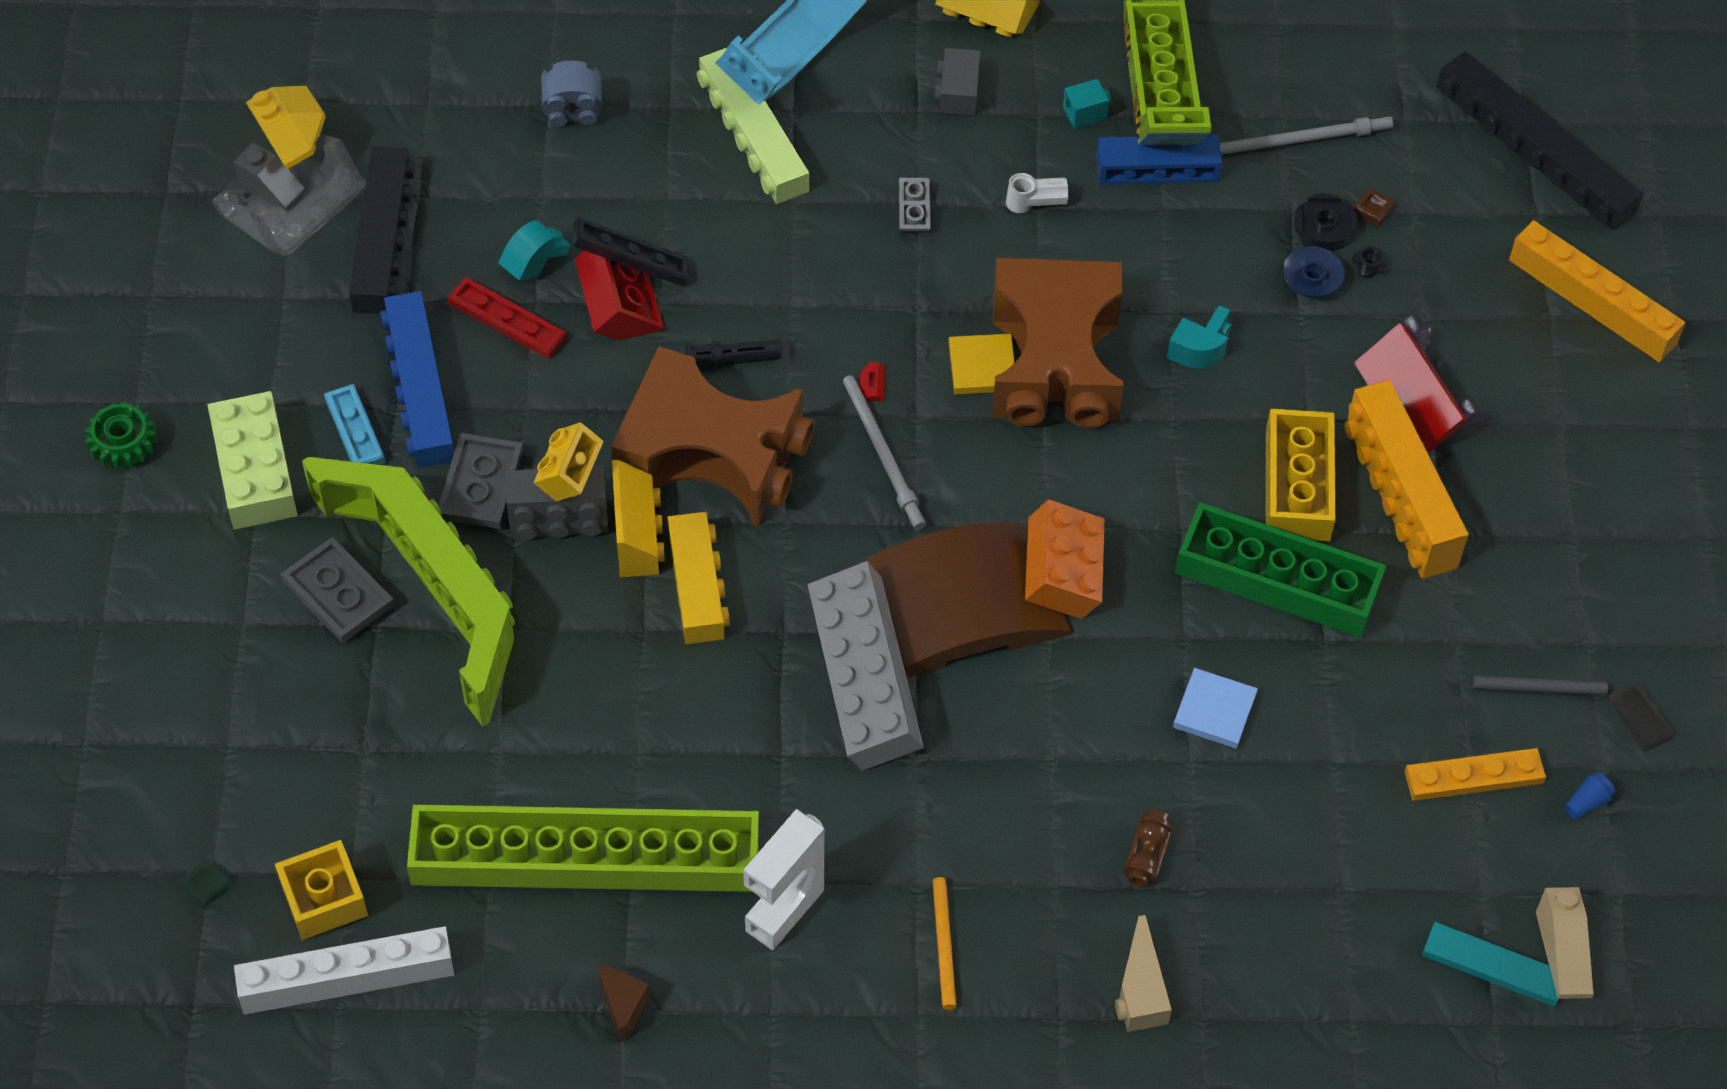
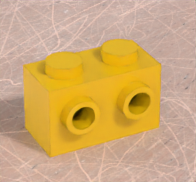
M581 422L557 429L549 439V448L545 457L538 464V473L533 483L556 502L581 494L604 441Z

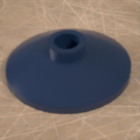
M1306 246L1294 250L1287 256L1283 265V277L1287 285L1296 293L1310 298H1322L1335 293L1341 287L1345 276L1341 260L1331 251L1316 246Z

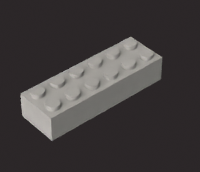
M868 561L807 584L847 756L864 771L924 748L882 577Z

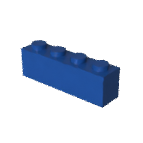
M1208 135L1200 144L1138 145L1137 137L1111 136L1098 138L1096 162L1099 185L1219 182L1222 167L1219 135Z

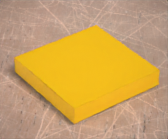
M1011 334L949 337L948 344L954 395L994 392L995 376L1003 373L1014 364Z

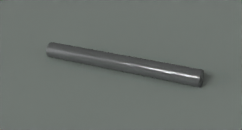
M1473 676L1472 679L1473 689L1607 695L1608 691L1607 682L1493 676Z

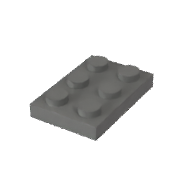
M460 433L438 505L442 512L441 517L443 520L501 530L507 510L506 471L518 470L524 450L523 443Z
M333 537L280 574L282 581L342 644L395 606L394 599Z

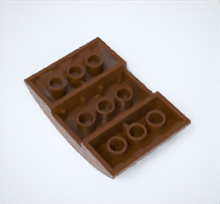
M995 522L949 528L902 542L858 563L868 561L882 577L907 678L946 668V661L1006 646L1008 651L1071 635V630L1064 613L1025 601L1027 524Z

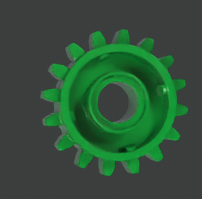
M125 402L123 404H110V406L98 410L96 416L89 419L91 427L85 428L87 437L85 442L88 451H91L93 459L97 460L100 458L102 466L110 465L114 466L115 469H119V467L130 468L138 462H143L147 454H152L153 452L151 444L157 443L155 434L157 430L154 421H151L149 412L142 413L139 405L134 407Z

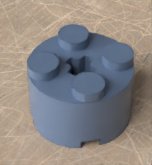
M562 61L553 64V70L546 73L545 69L542 72V111L549 118L551 125L560 127L566 125L567 122H580L583 125H592L597 122V116L602 111L601 74L598 69L594 67L593 71L587 68V63L581 61Z

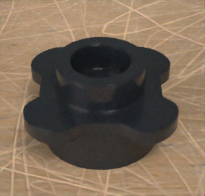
M1364 247L1360 252H1355L1352 256V261L1357 263L1359 267L1358 273L1362 277H1369L1370 274L1377 272L1385 273L1388 266L1383 262L1384 255L1376 247Z

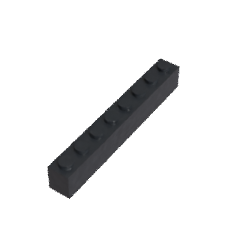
M1464 51L1441 68L1436 88L1442 95L1456 103L1467 115L1472 116L1488 132L1493 133L1504 142L1510 150L1515 151L1531 167L1546 176L1553 185L1562 189L1577 204L1593 214L1599 222L1604 223L1613 231L1637 212L1643 192L1468 52Z

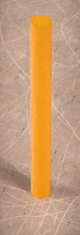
M937 877L932 882L942 1008L944 1010H953L957 1006L947 885L945 878Z

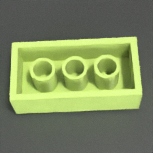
M271 391L207 404L233 529L297 517V509Z

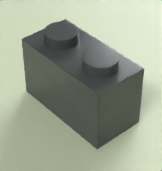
M945 48L944 60H938L937 77L942 78V83L936 82L935 100L940 101V113L975 116L980 50Z

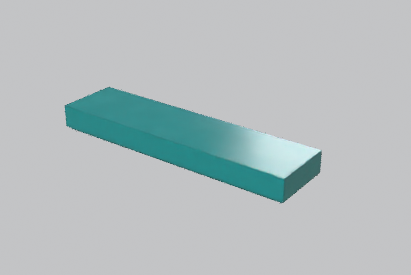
M1434 921L1422 956L1553 1007L1556 1006L1558 998L1549 965Z

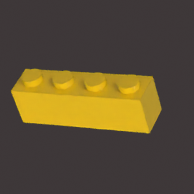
M706 512L667 516L685 644L724 640V627L730 626L728 607H721L720 599L725 598L724 581L716 577V571L721 570L719 551H712L711 543H717L715 525L708 524Z

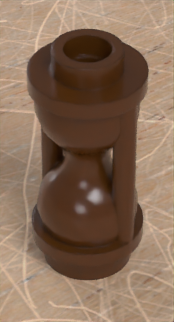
M1147 810L1145 815L1140 817L1123 870L1128 881L1135 886L1147 887L1157 881L1173 829L1171 817L1162 811ZM1141 842L1142 848L1139 852H1137L1139 843ZM1159 848L1157 858H1155V850Z

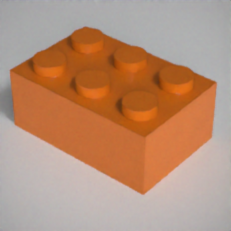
M1049 499L1029 516L1025 601L1083 619L1102 603L1105 518Z

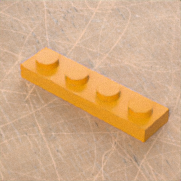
M1538 748L1406 765L1404 771L1412 801L1544 784L1546 779Z

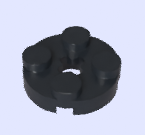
M1320 193L1308 197L1307 202L1297 207L1294 227L1296 233L1300 236V242L1305 247L1316 246L1325 249H1341L1348 245L1350 238L1353 236L1357 218L1354 209L1351 206L1348 208L1343 204L1342 198L1333 194ZM1321 218H1327V221L1332 224H1321Z

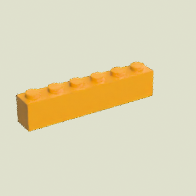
M1533 220L1515 238L1509 261L1659 363L1678 344L1686 323L1685 321Z

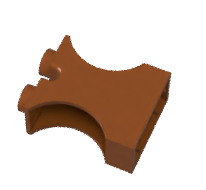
M996 258L993 325L1006 334H1011V338L1017 345L1021 356L1009 369L995 376L992 418H1007L1015 425L1032 426L1040 423L1046 417L1047 405L1049 403L1060 402L1065 407V418L1071 420L1076 426L1096 428L1102 426L1107 421L1118 422L1123 393V380L1113 375L1103 366L1093 348L1103 337L1117 329L1122 297V262Z
M658 347L611 445L612 460H620L651 474L653 488L686 480L705 481L718 485L736 496L746 508L752 525L759 526L767 505L771 504L782 507L791 486L792 470L779 467L777 464L785 466L790 453L802 457L806 454L813 436L815 421L803 417V390L796 388L783 396L769 400L750 401L734 398L718 391L705 380L696 365L695 357Z

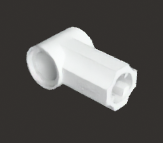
M1017 173L1009 180L1006 205L1012 212L1026 213L1032 206L1067 204L1068 202L1066 178L1034 179L1026 173Z

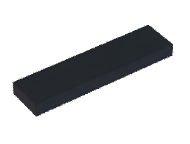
M579 217L573 222V247L680 286L687 282V257Z

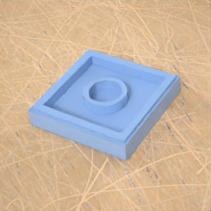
M1194 668L1177 712L1173 728L1237 749L1258 688Z

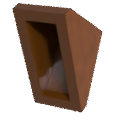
M605 964L597 966L599 982L620 1042L626 1041L650 1000L649 984Z

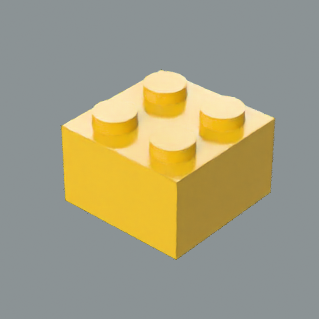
M342 840L275 863L281 886L301 940L368 916L364 897Z

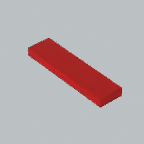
M465 277L447 297L448 304L548 360L567 340V332L468 277Z

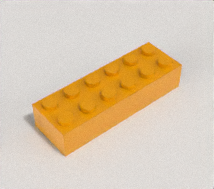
M1387 380L1355 389L1352 402L1349 404L1348 418L1344 423L1345 432L1350 440L1353 439L1357 447V456L1360 463L1366 465L1370 473L1369 478L1373 489L1378 490L1382 497L1384 512L1387 516H1391L1395 524L1396 536L1400 542H1404L1408 550V559L1414 569L1417 568L1422 579L1458 569L1469 534L1392 382Z

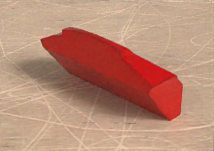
M870 362L860 372L859 387L866 401L884 400L885 366L878 362Z

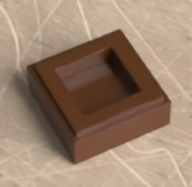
M1369 187L1353 209L1356 216L1379 227L1394 208L1395 201Z

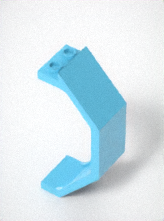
M787 0L742 44L740 43L743 39L738 35L715 64L759 105L781 91L834 39L868 0Z

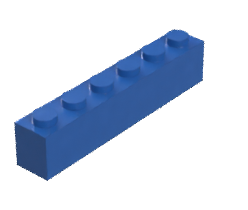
M417 291L384 297L386 310L380 311L383 329L390 328L391 335L385 336L388 354L395 353L396 360L390 361L393 380L400 379L401 383L400 386H395L398 405L405 404L406 411L400 412L403 430H410L411 437L405 438L408 456H415L417 468L452 462L454 455L453 443L422 293Z

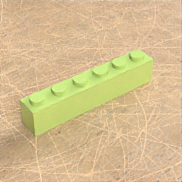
M727 48L700 57V70L697 71L698 81L702 88H707L713 107L720 109L727 130L732 129L735 134L738 149L741 152L745 151L752 172L759 174L764 192L767 195L771 194L776 204L809 192V172L766 101L758 105L715 64Z

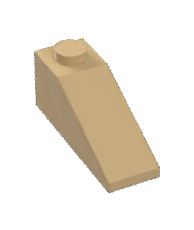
M1579 887L1545 888L1536 910V916L1557 998H1592L1594 993L1588 924Z
M1145 915L1138 916L1120 997L1115 1000L1119 1021H1125L1127 1032L1169 1024L1172 1011Z

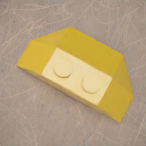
M307 86L271 87L268 90L256 93L252 99L246 102L286 169L293 167L314 154L315 142L320 136L326 115Z

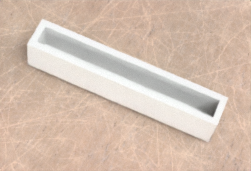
M446 926L234 965L237 994L244 1015L455 976Z

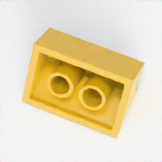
M936 0L935 5L943 7L942 12L957 18H959L960 14L970 17L969 22L974 25L985 27L987 23L997 27L995 32L1012 37L1013 33L1021 34L1024 32L1041 0Z
M612 460L620 577L659 575L658 562H665L664 543H657L656 537L657 534H663L662 515H655L654 508L661 507L660 487L653 488L651 474L620 460Z

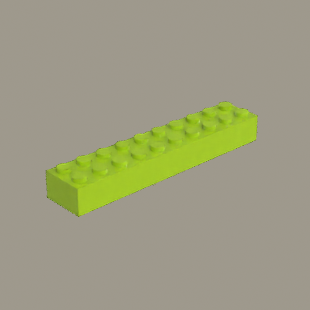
M413 805L407 869L411 885L752 892L744 886L743 870L758 854L759 811Z

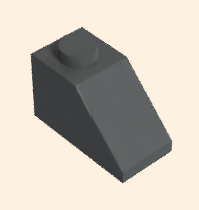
M253 142L233 162L239 186L286 212L305 193L304 186L289 169L285 168L282 161L275 154Z

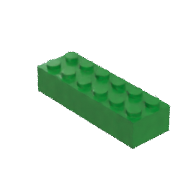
M1199 502L1179 550L1175 574L1362 638L1387 565Z

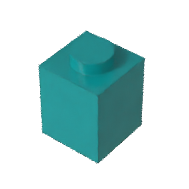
M1098 79L1065 88L1063 109L1074 129L1107 120L1108 108L1111 106V97L1109 91L1103 89Z

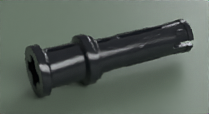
M780 338L732 344H721V341L718 342L717 340L712 341L711 344L704 345L685 344L686 355L695 357L697 367L714 366V368H720V366H723V363L782 358Z

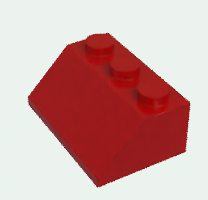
M583 251L575 258L578 276L581 280L585 302L591 318V325L595 333L614 340H622L657 333L664 329L649 274L587 251Z

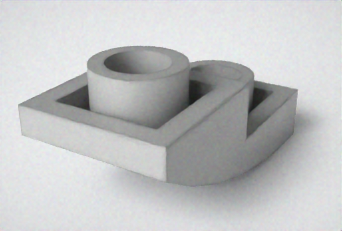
M899 178L900 231H930L929 178Z

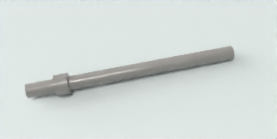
M1391 116L1370 120L1368 117L1357 118L1351 123L1220 143L1221 155L1352 134H1356L1358 137L1370 135L1371 131L1393 128V120Z
M849 375L843 379L844 386L898 495L897 502L901 510L907 513L913 528L921 530L926 526V523L918 508L919 501L914 491L909 490L855 377Z

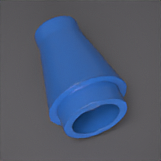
M1599 772L1593 776L1588 775L1570 800L1564 804V808L1573 819L1578 820L1583 815L1611 802V796L1615 794V788Z

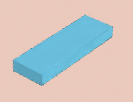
M351 384L324 393L326 404L350 462L376 465L386 463L355 385Z

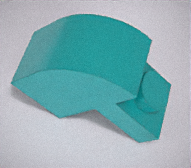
M534 220L525 224L512 236L498 263L519 281L535 279L539 277L548 258L566 256L572 245L562 238L563 235L558 230L550 227L546 228L538 220Z
M1219 305L1206 327L1182 318L1169 340L1167 358L1186 367L1196 369L1208 368L1220 362L1225 356L1228 335L1232 324L1228 323L1230 310Z

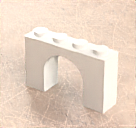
M797 809L743 870L744 886L761 897L745 916L746 932L771 950L778 946L824 891L825 828L816 817L811 814L805 815Z

